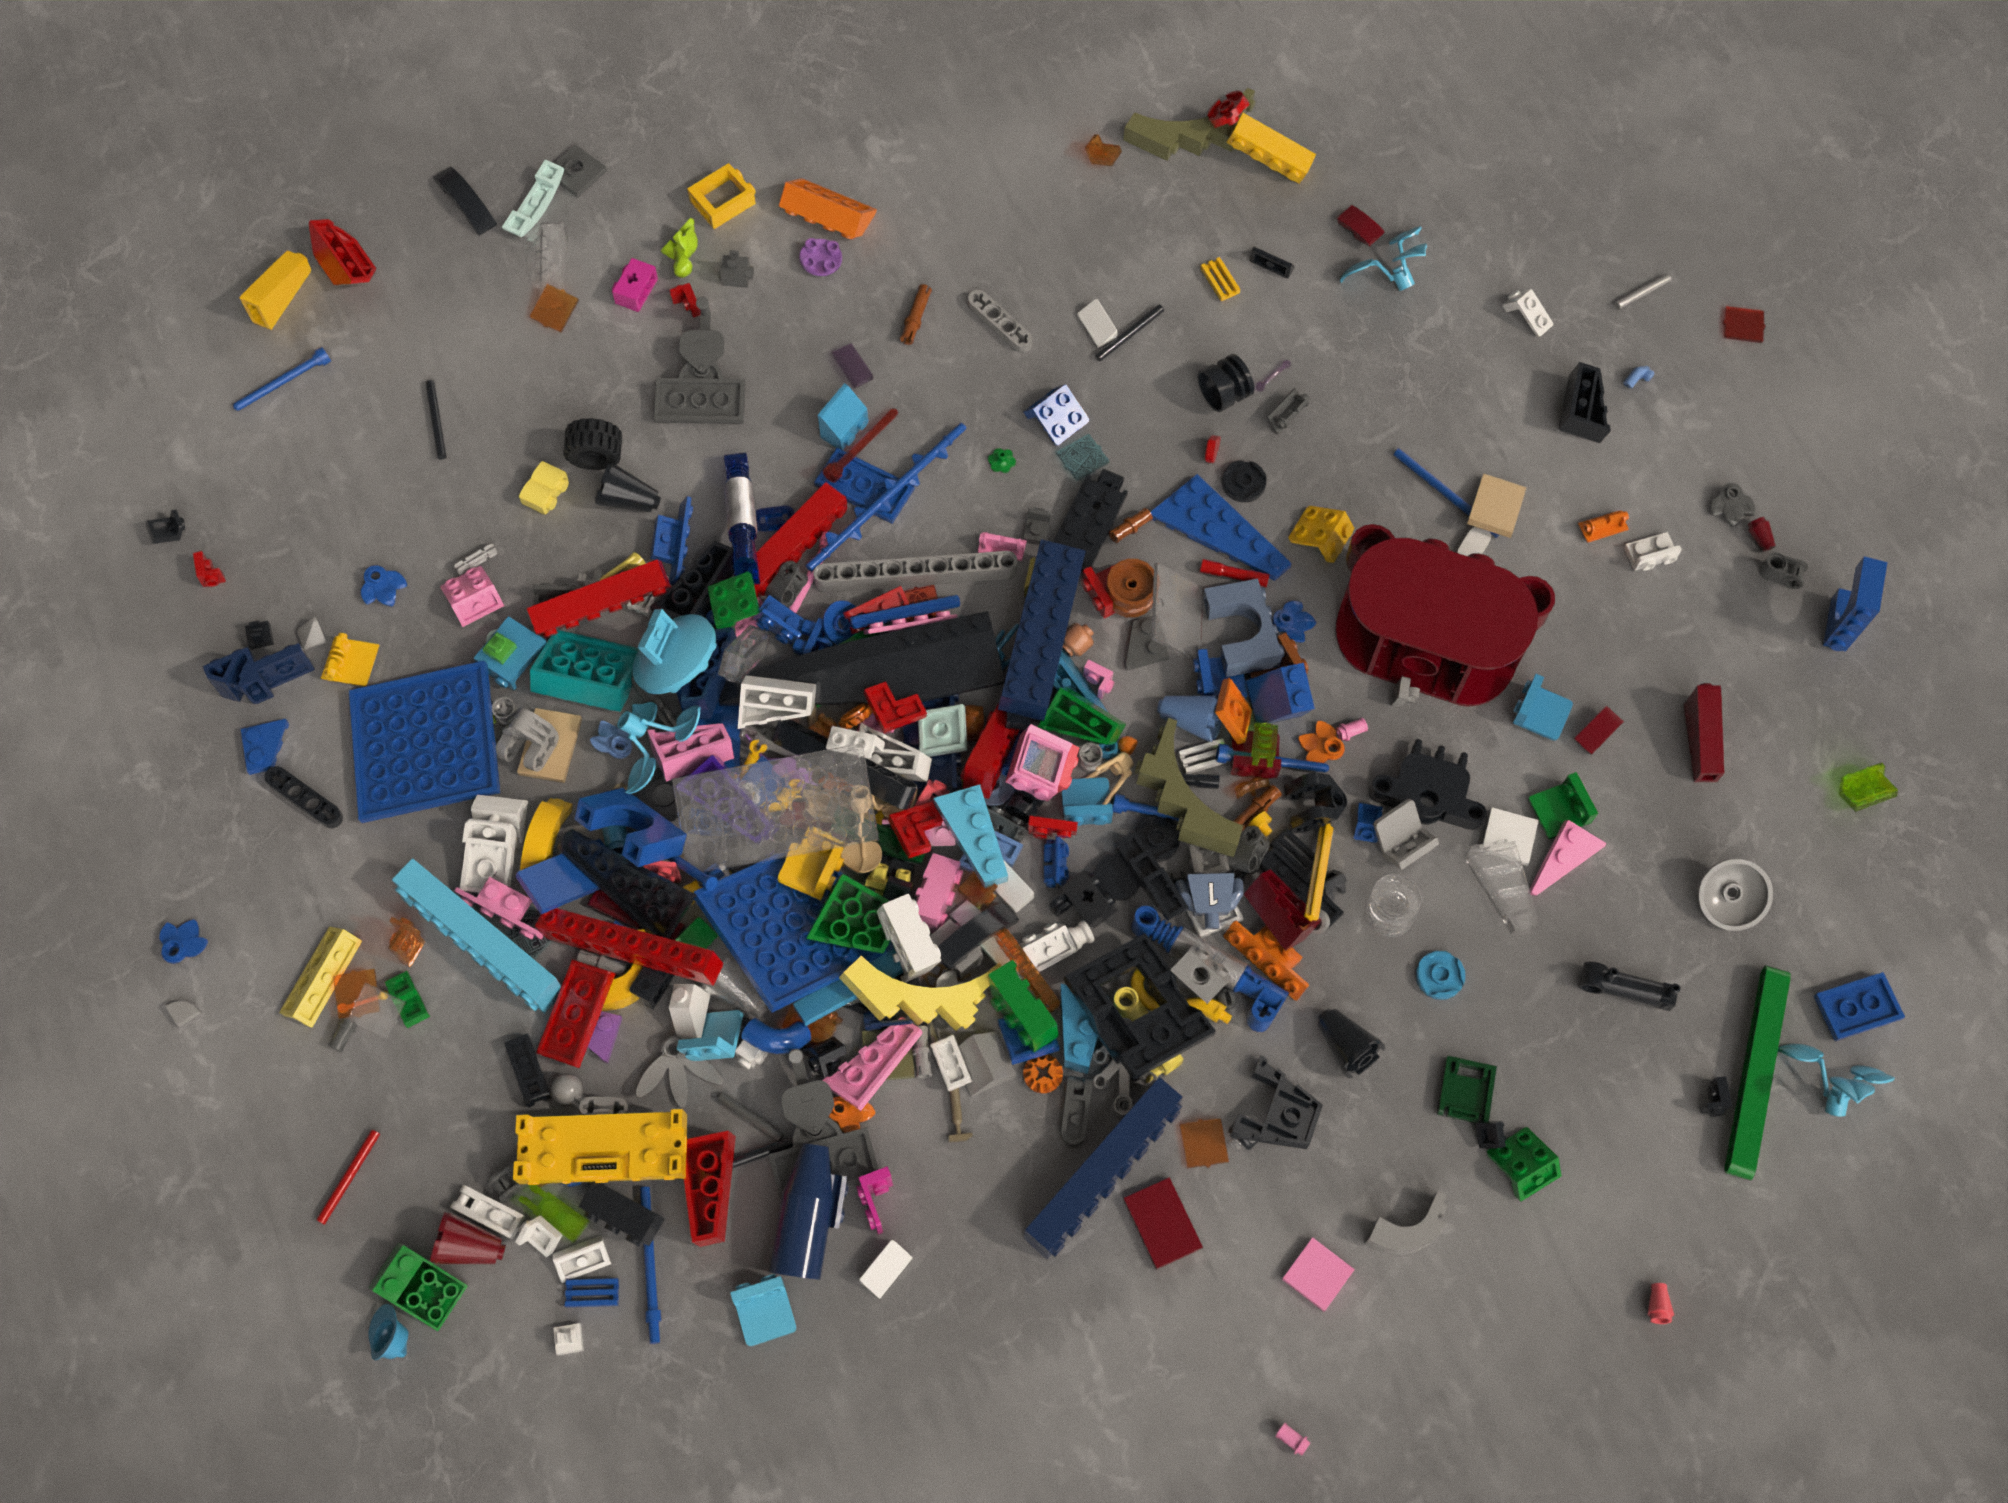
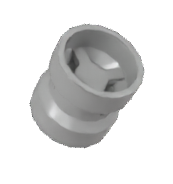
M500 697L493 702L492 712L499 725L502 727L507 726V721L512 718V713L517 708L512 699Z
M1092 742L1086 743L1080 748L1078 760L1080 769L1087 773L1096 771L1095 768L1102 764L1103 752L1101 747Z

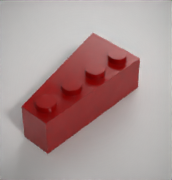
M999 704L994 712L990 711L986 721L987 725L985 729L981 730L978 742L972 749L960 778L964 780L963 789L980 785L983 796L987 799L990 798L1001 774V768L1005 763V758L1010 752L1018 733V729L1006 728V711L998 710Z
M729 1130L687 1139L686 1178H684L691 1240L692 1243L699 1247L725 1242L736 1136Z

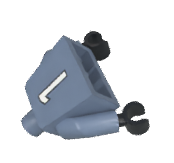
M1234 870L1231 873L1188 874L1186 878L1183 871L1180 872V878L1173 877V873H1171L1170 879L1187 904L1188 910L1192 911L1193 916H1204L1206 930L1220 929L1219 916L1228 915L1230 910L1237 907L1243 896L1245 872H1242L1241 876H1236Z

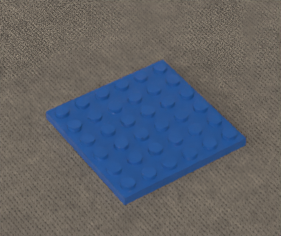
M485 661L349 690L358 820L361 823L472 800L477 795L490 796L500 793L488 664Z
M791 848L718 880L717 887L712 891H708L704 887L694 891V894L697 895L694 900L771 1013L840 980L839 977L860 956L871 963L895 949L891 940L884 953L880 954L806 939L814 919L830 891L826 889L822 899L819 900L778 882V875ZM834 871L832 876L836 877L835 882L843 874L841 871Z

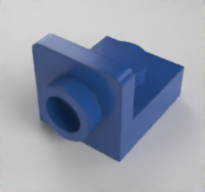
M1359 803L1354 832L1355 840L1378 842L1374 822L1382 816L1383 807Z

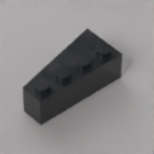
M714 541L694 561L695 565L689 571L685 570L679 576L680 580L672 588H668L658 602L655 601L650 606L652 613L655 609H663L671 619L688 614L700 615L706 619L707 613L712 610L708 586L732 577L740 564L735 549Z

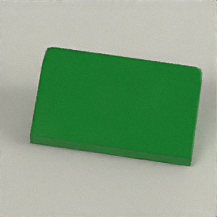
M698 916L675 941L707 949L718 935Z

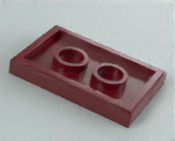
M1170 1177L1123 1198L1156 1270L1203 1249Z

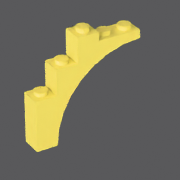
M860 956L842 973L839 979L879 1021L885 1016L890 1019L901 1008L917 1026L924 1021L928 1025L939 1013L957 1031L961 1027L966 1030L976 1020L973 1017L978 1011L975 1006L986 996L983 991L990 987L988 974L1000 968L1001 964H996L985 974L967 983L951 987L928 988L910 985L893 979L877 970Z

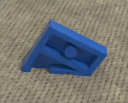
M287 719L241 729L246 769L249 775L265 772L275 766L277 753L281 750L283 744L282 737L284 731L289 727Z

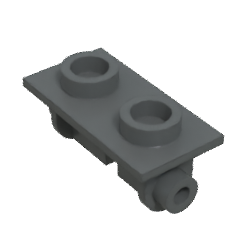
M1294 388L1267 416L1277 434L1284 428H1287L1291 420L1304 407L1309 405L1310 398L1308 395H1299L1296 388Z
M987 806L994 830L998 831L1001 825L1004 827L1001 834L1021 843L1024 838V834L1021 833L1022 830L1029 831L1028 827L1024 826L1025 821L1014 815L1012 818L1005 816V810L998 806Z

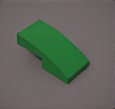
M408 971L385 982L407 1029L430 1017Z

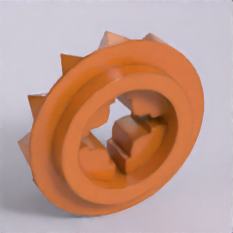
M860 704L846 712L840 718L841 721L838 725L844 729H851L853 726L863 722L872 714L869 704Z
M1048 1054L1028 1060L1023 1069L1024 1081L1034 1092L1050 1093L1057 1089L1062 1082V1065L1056 1057ZM1049 1066L1047 1074L1050 1077L1046 1078L1043 1076L1038 1079L1039 1072L1037 1068L1043 1070Z

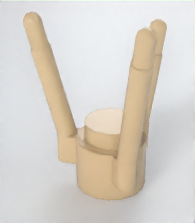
M1121 752L1116 757L1095 768L1096 771L1085 777L1095 778L1108 769L1116 776L1122 775L1102 805H1107L1124 781L1132 775L1130 769L1134 766V762L1126 752Z

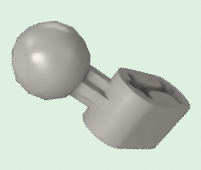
M562 1074L556 1077L552 1083L551 1095L555 1102L561 1105H572L579 1112V1115L628 1114V1105L622 1098L585 1097L582 1094L583 1085L581 1081L573 1074Z

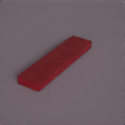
M601 889L593 893L587 904L589 908L635 930L643 929ZM680 922L669 939L676 940L681 935L685 925Z

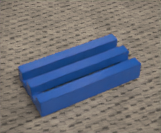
M618 1278L566 1280V1308L618 1306L619 1304ZM613 1285V1289L573 1290V1287ZM613 1295V1300L572 1301V1296Z

